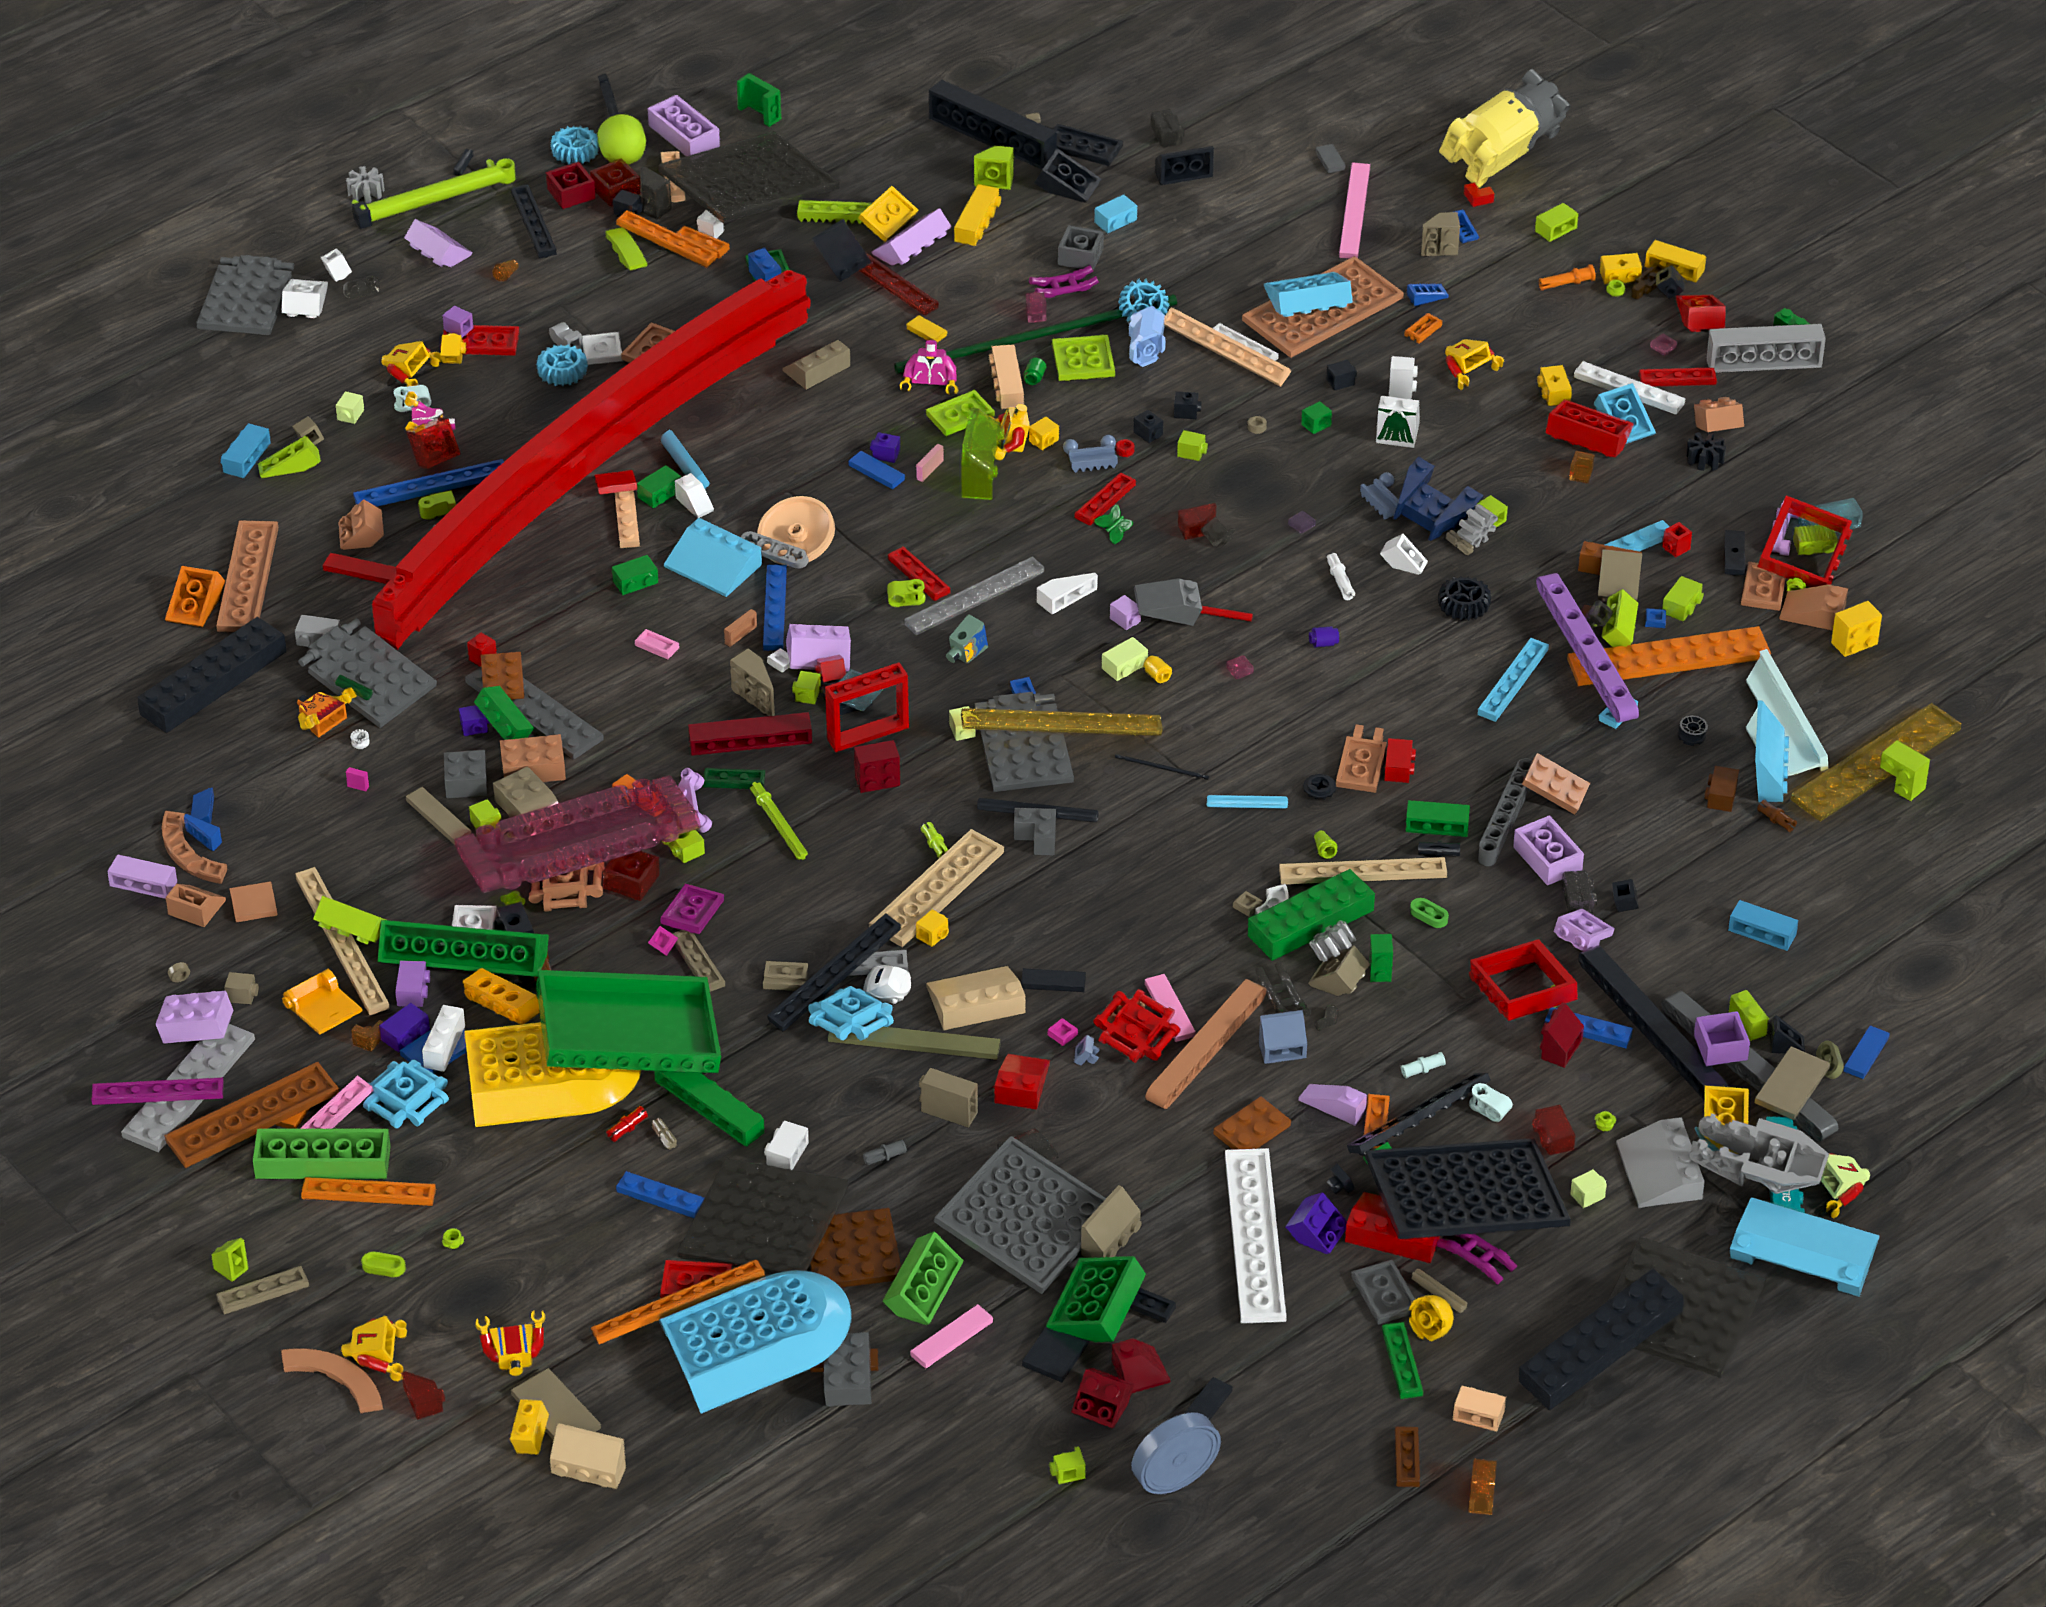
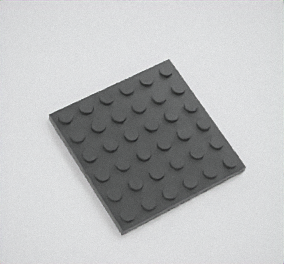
M1010 1136L935 1216L934 1223L1043 1294L1080 1253L1081 1226L1106 1198Z

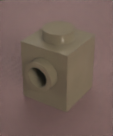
M309 416L292 426L299 439L306 436L314 445L324 440L319 428Z
M229 972L224 988L230 1003L252 1004L254 996L258 995L259 986L255 983L253 974Z

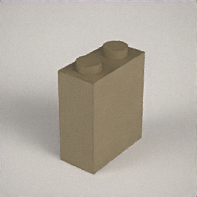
M1603 549L1598 599L1602 603H1607L1608 597L1621 589L1625 590L1637 601L1642 553Z
M930 1068L927 1074L921 1077L919 1087H921L919 1101L921 1102L922 1112L969 1128L978 1113L977 1083Z

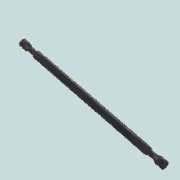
M1119 754L1115 755V758L1118 759L1121 758L1135 763L1209 779L1208 775H1201L1196 772Z

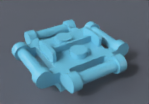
M852 986L834 991L833 995L820 1002H814L808 1007L811 1014L809 1023L830 1031L840 1040H845L851 1032L856 1035L857 1039L864 1040L870 1033L883 1026L888 1027L893 1024V1017L891 1015L892 1005L886 1002L882 1003L867 995L865 991ZM875 1019H878V1020H876L875 1022H873V1023H871V1024H869V1025H867V1026L864 1027V1025H866V1024L872 1022V1021L875 1020Z
M415 1059L408 1064L404 1061L400 1064L393 1061L387 1066L388 1069L371 1083L368 1082L374 1091L364 1101L363 1108L377 1113L388 1120L390 1125L395 1128H399L406 1118L410 1119L415 1126H419L424 1122V1118L438 1106L444 1105L449 1101L447 1094L442 1091L446 1088L448 1080L428 1071ZM430 1097H434V1098H435V1099H433L428 1105H426L421 1111H419V1112H416V1111H415V1110L418 1109L423 1103H425ZM379 1101L383 1102L384 1108L377 1103Z

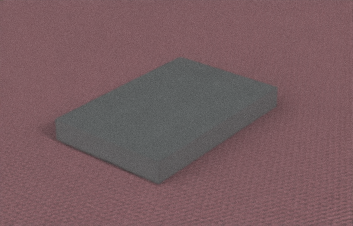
M1393 1260L1352 1271L1351 1277L1377 1324L1411 1315L1412 1310L1409 1311V1307L1415 1298Z

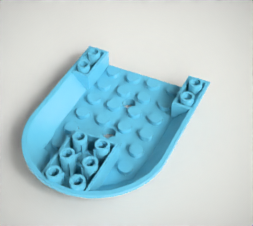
M796 1270L778 1272L762 1277L664 1317L659 1322L685 1374L700 1413H703L806 1371L823 1362L837 1350L845 1339L851 1323V1308L846 1294L833 1280L814 1272ZM759 1316H763V1317H764L763 1319L758 1320V1321L754 1320L755 1318H757V1317H759ZM717 1333L722 1334L720 1337L713 1338V1336Z

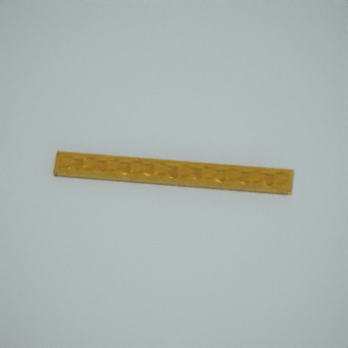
M961 709L962 729L1161 735L1163 731L1160 715Z

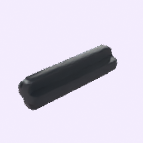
M465 149L453 168L454 175L461 176L474 156L473 150Z

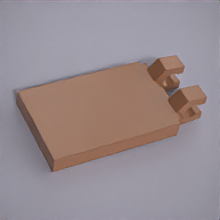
M1356 725L1353 737L1347 736L1336 779V787L1376 793L1387 748V742H1383L1384 729L1375 728L1373 740L1363 739L1364 726Z

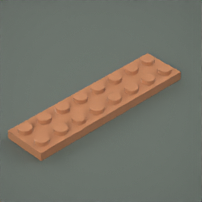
M239 521L216 625L217 632H235L257 616L260 618L279 528L278 522Z

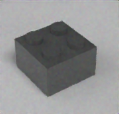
M1068 225L1058 246V265L1083 269L1090 265L1094 271L1104 249V232Z
M485 750L444 753L446 798L487 796Z

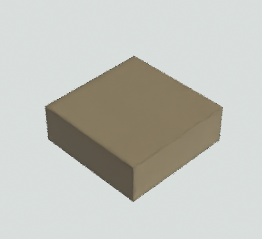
M1247 891L1233 902V908L1249 917L1255 912V908L1262 905L1261 899Z

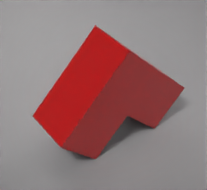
M1476 183L1464 185V195L1472 207L1494 202V192L1490 187L1479 189Z

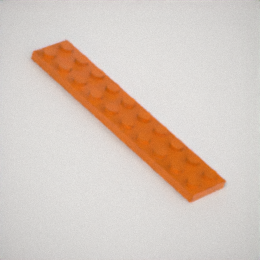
M1759 626L1631 644L1626 647L1604 648L1622 680L1756 661L1760 658V651L1765 649L1771 655ZM1569 653L1567 660L1577 685L1593 684L1576 654Z

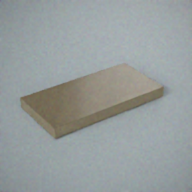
M1790 1047L1756 1096L1754 1103L1794 1120L1828 1071L1830 1063Z
M549 1368L511 1389V1395L518 1402H520V1399L543 1402L549 1414L545 1431L553 1440L558 1423L592 1432L601 1429V1423Z

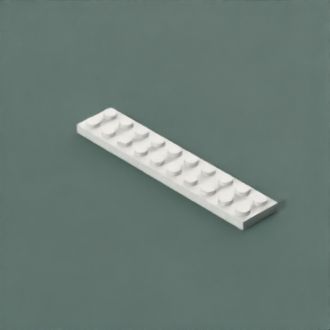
M1269 1148L1225 1150L1241 1323L1286 1322Z

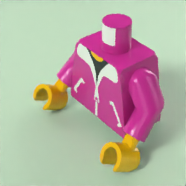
M926 341V348H920L918 354H913L906 363L903 374L904 381L900 383V389H902L904 383H907L909 385V392L911 389L910 380H912V383L947 385L945 389L947 394H950L949 389L953 386L955 388L954 392L957 394L955 364L949 356H946L945 350L937 349L936 341Z
M409 391L406 395L405 405H413L414 408H412V422H408L405 429L407 430V435L413 437L414 446L430 445L434 442L443 441L444 430H455V418L443 419L442 409L427 407L421 401H416V393Z

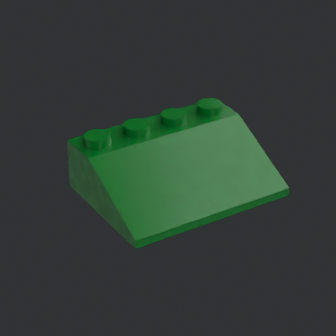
M1134 1256L1079 1258L1046 1324L1047 1328L1092 1342H1113L1146 1273Z

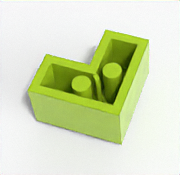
M1897 740L1882 752L1880 768L1896 776L1894 792L1912 801L1926 788L1930 759Z

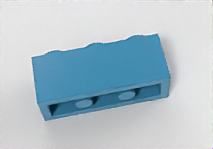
M248 423L240 431L236 440L231 443L226 453L222 455L223 473L244 478L270 445L269 429Z
M1739 900L1730 915L1728 931L1787 951L1797 934L1798 920Z

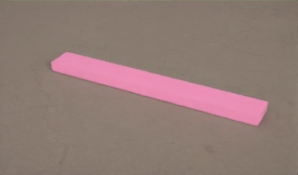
M1352 163L1339 258L1350 259L1354 256L1358 258L1370 164Z

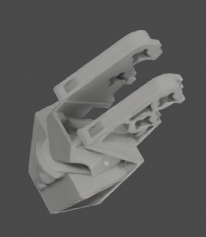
M1715 1114L1705 1116L1700 1120L1699 1132L1723 1145V1148H1720L1719 1151H1712L1708 1148V1143L1705 1140L1693 1141L1689 1157L1701 1166L1740 1186H1743L1745 1178L1760 1182L1775 1194L1820 1184L1829 1153L1802 1131L1760 1118L1756 1127L1735 1120L1722 1125L1715 1117ZM1729 1149L1735 1151L1738 1154L1729 1152ZM1752 1159H1755V1160H1758L1759 1162H1758V1163H1754V1162H1751V1161H1752Z

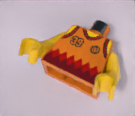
M351 687L347 688L340 696H330L322 692H318L310 698L305 695L300 696L297 704L299 705L300 714L298 720L301 729H310L319 738L347 718L345 704L350 703L352 698L356 697L354 690Z

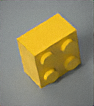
M1869 601L1835 613L1831 643L1844 657L1877 645L1882 614Z

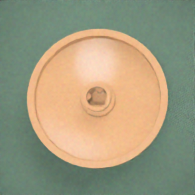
M806 496L791 497L778 502L765 513L758 527V534L803 549L808 556L809 562L825 552L831 544L835 533L834 519L827 506L815 498ZM765 544L761 549L768 550L771 545ZM787 550L779 551L778 556H784ZM772 560V561L775 562V563H778V564H781V565H785V564H782V563H780V562H777V561Z

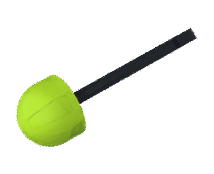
M604 73L599 75L598 79L610 118L601 124L597 140L600 150L607 160L615 165L626 166L641 158L645 150L646 137L643 127L637 119L629 115L619 114L607 74Z

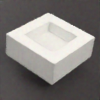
M781 648L768 656L767 663L780 672L790 668L788 653Z

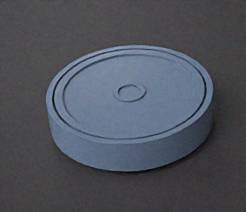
M1186 1413L1173 1417L1156 1427L1140 1443L1132 1459L1133 1474L1144 1489L1150 1493L1166 1494L1179 1490L1195 1481L1213 1463L1220 1449V1435L1209 1419L1202 1414Z

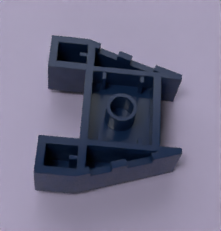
M1418 456L1407 471L1393 519L1396 520L1402 514L1430 531L1428 540L1432 541L1440 537L1443 532L1455 529L1461 519L1467 520L1468 514L1466 512L1470 508L1475 510L1476 505L1483 499L1484 495L1467 486L1455 500L1449 498L1428 485L1435 466Z

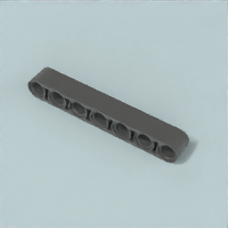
M1524 758L1517 762L1479 843L1478 861L1481 865H1494L1502 851L1530 791L1529 788L1522 785V782L1532 763L1531 759Z

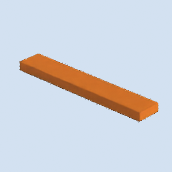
M628 210L616 220V225L706 268L717 259L716 252Z
M305 1177L301 1195L302 1199L433 1206L436 1185Z

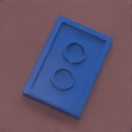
M431 1030L402 1048L400 1056L408 1062L415 1059L424 1067L422 1050ZM465 1030L461 1034L449 1063L467 1052ZM425 1068V1069H427L428 1071L432 1072L433 1074L438 1071V1070H433V1069Z

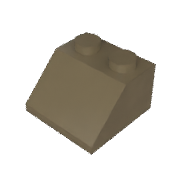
M1355 945L1351 946L1349 949L1341 950L1340 955L1334 958L1332 956L1328 961L1322 962L1308 984L1311 987L1336 996L1345 993L1350 994L1357 988L1356 984L1365 976V970L1370 963Z

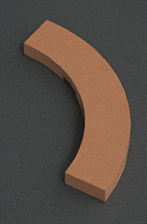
M165 811L162 821V836L165 848L172 860L193 876L222 884L227 872V864L199 857L184 838L185 813Z
M281 1350L284 1372L305 1371L314 1373V1371L325 1373L328 1377L348 1387L359 1406L360 1413L383 1410L380 1394L371 1378L349 1360L320 1350Z

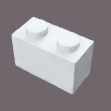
M1392 356L1389 385L1390 397L1411 399L1412 392H1416L1417 380H1413V377H1417L1418 366H1414L1415 358Z
M784 1121L781 1127L775 1130L771 1143H768L765 1147L764 1155L766 1156L767 1165L791 1173L809 1143L808 1128Z

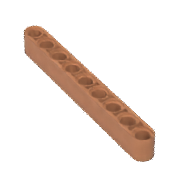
M1248 979L1243 981L1151 1084L1146 1093V1100L1163 1109H1167L1262 1003L1266 995V988Z

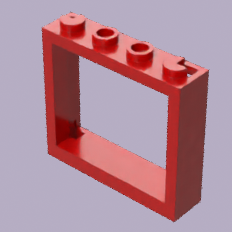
M1786 496L1757 567L1787 579L1799 578L1810 588L1831 585L1834 578L1831 575L1832 570L1837 571L1841 561L1837 558L1839 555L1843 556L1847 546L1843 543L1845 539H1850L1853 531L1849 529L1852 521ZM1788 513L1841 533L1824 577L1770 557Z
M899 662L825 687L827 740L835 752L909 728L908 674ZM896 685L897 714L840 732L839 703Z
M1539 939L1470 960L1471 971L1469 976L1471 980L1476 982L1480 991L1488 996L1489 1001L1494 1003L1499 1013L1503 1014L1508 1021L1561 1005L1562 1002L1568 1003L1578 1000L1576 980ZM1535 962L1555 986L1509 1000L1489 976Z

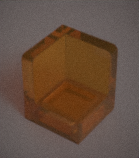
M1576 451L1570 467L1569 480L1588 483L1594 467L1595 454Z
M379 1020L374 1027L366 1026L364 1028L355 1025L351 1030L353 1045L372 1052L381 1041L379 1025L383 1021Z

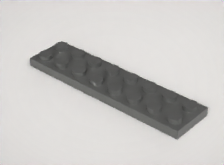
M482 666L465 677V682L479 693L483 689ZM523 678L524 698L511 700L534 727L532 731L539 736L561 734L563 753L573 760L604 740L601 732Z

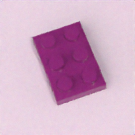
M685 884L661 916V924L689 931L690 933L700 934L723 903L724 894Z

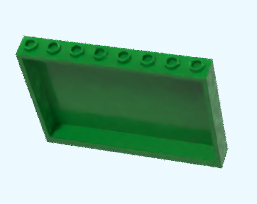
M538 971L536 990L547 1067L719 1072L721 1052L707 977Z

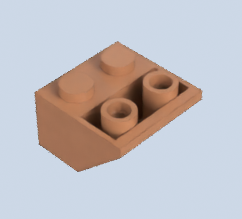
M364 499L359 504H356L339 521L340 548L346 550L372 547L384 536L382 510Z
M176 884L166 896L168 915L202 927L207 925L226 901V897L185 884Z

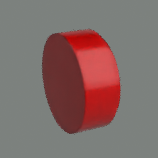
M1127 439L1118 441L1115 449L1116 454L1121 457L1133 455L1135 452L1134 443Z

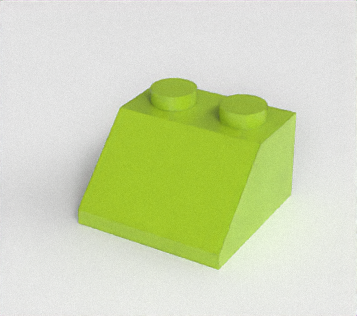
M994 146L974 156L975 187L980 184L1010 190L1013 180V147Z

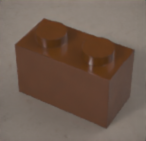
M1715 766L1714 773H1709L1708 785L1710 787H1706L1704 798L1708 800L1707 808L1732 812L1738 785L1739 769Z

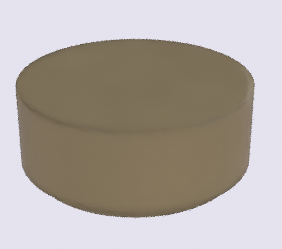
M1261 416L1249 418L1247 428L1250 432L1258 434L1266 430L1267 421Z
M176 963L169 968L168 975L172 982H181L188 978L190 969L186 963Z

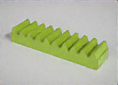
M799 200L797 214L800 222L804 218L808 222L811 219H814L815 222L821 219L822 223L826 219H828L829 223H832L833 219L836 222L844 219L845 222L850 220L851 224L855 220L861 224L862 221L858 217L872 203Z

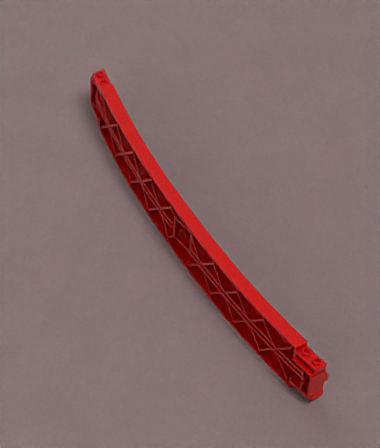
M786 270L766 282L763 279H759L724 299L619 370L504 461L450 510L396 566V574L373 600L372 609L375 634L398 650L409 635L414 631L419 632L438 610L491 557L584 477L683 403L745 363L776 346V339L807 323V308H810V298L806 296L807 278H805V275Z

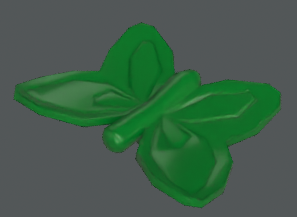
M1117 504L1111 509L1109 515H1102L1094 520L1097 526L1108 527L1106 531L1110 532V541L1113 544L1121 541L1124 532L1133 525L1132 520L1124 519V516H1120L1121 511Z

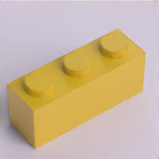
M1655 240L1646 252L1645 267L1650 268L1655 263L1666 268L1672 265L1684 279L1696 283L1705 271L1706 256Z

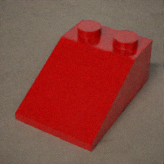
M1713 295L1676 296L1683 324L1689 331L1700 332L1701 329H1708L1709 331L1710 329L1725 328L1726 306Z
M1008 1054L999 1069L995 1082V1103L1037 1110L1050 1060Z

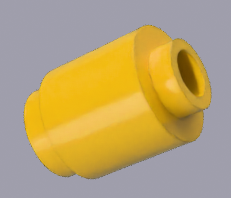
M1149 656L1144 662L1146 673L1158 683H1163L1170 679L1172 668L1160 657Z

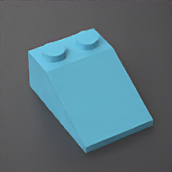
M1633 383L1601 393L1596 398L1594 405L1597 411L1634 423L1626 444L1656 433Z

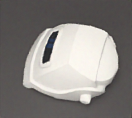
M890 965L875 966L866 977L863 991L881 1002L896 1004L909 993L911 989V976L907 970Z

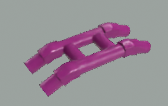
M1090 265L1073 273L1053 277L1029 278V284L1042 287L1051 285L1052 288L1050 289L1036 288L1034 291L1035 295L1046 298L1077 291H1086L1099 283L1095 276L1079 284L1076 280H1080L1093 272ZM1068 281L1070 286L1060 287L1058 283Z
M1476 1234L1456 1235L1467 1240L1462 1247L1452 1240L1439 1239L1437 1242L1438 1247L1459 1255L1481 1269L1497 1285L1504 1278L1488 1263L1491 1258L1495 1257L1511 1272L1517 1268V1265L1506 1252L1496 1248ZM1476 1245L1486 1251L1479 1258L1469 1252Z

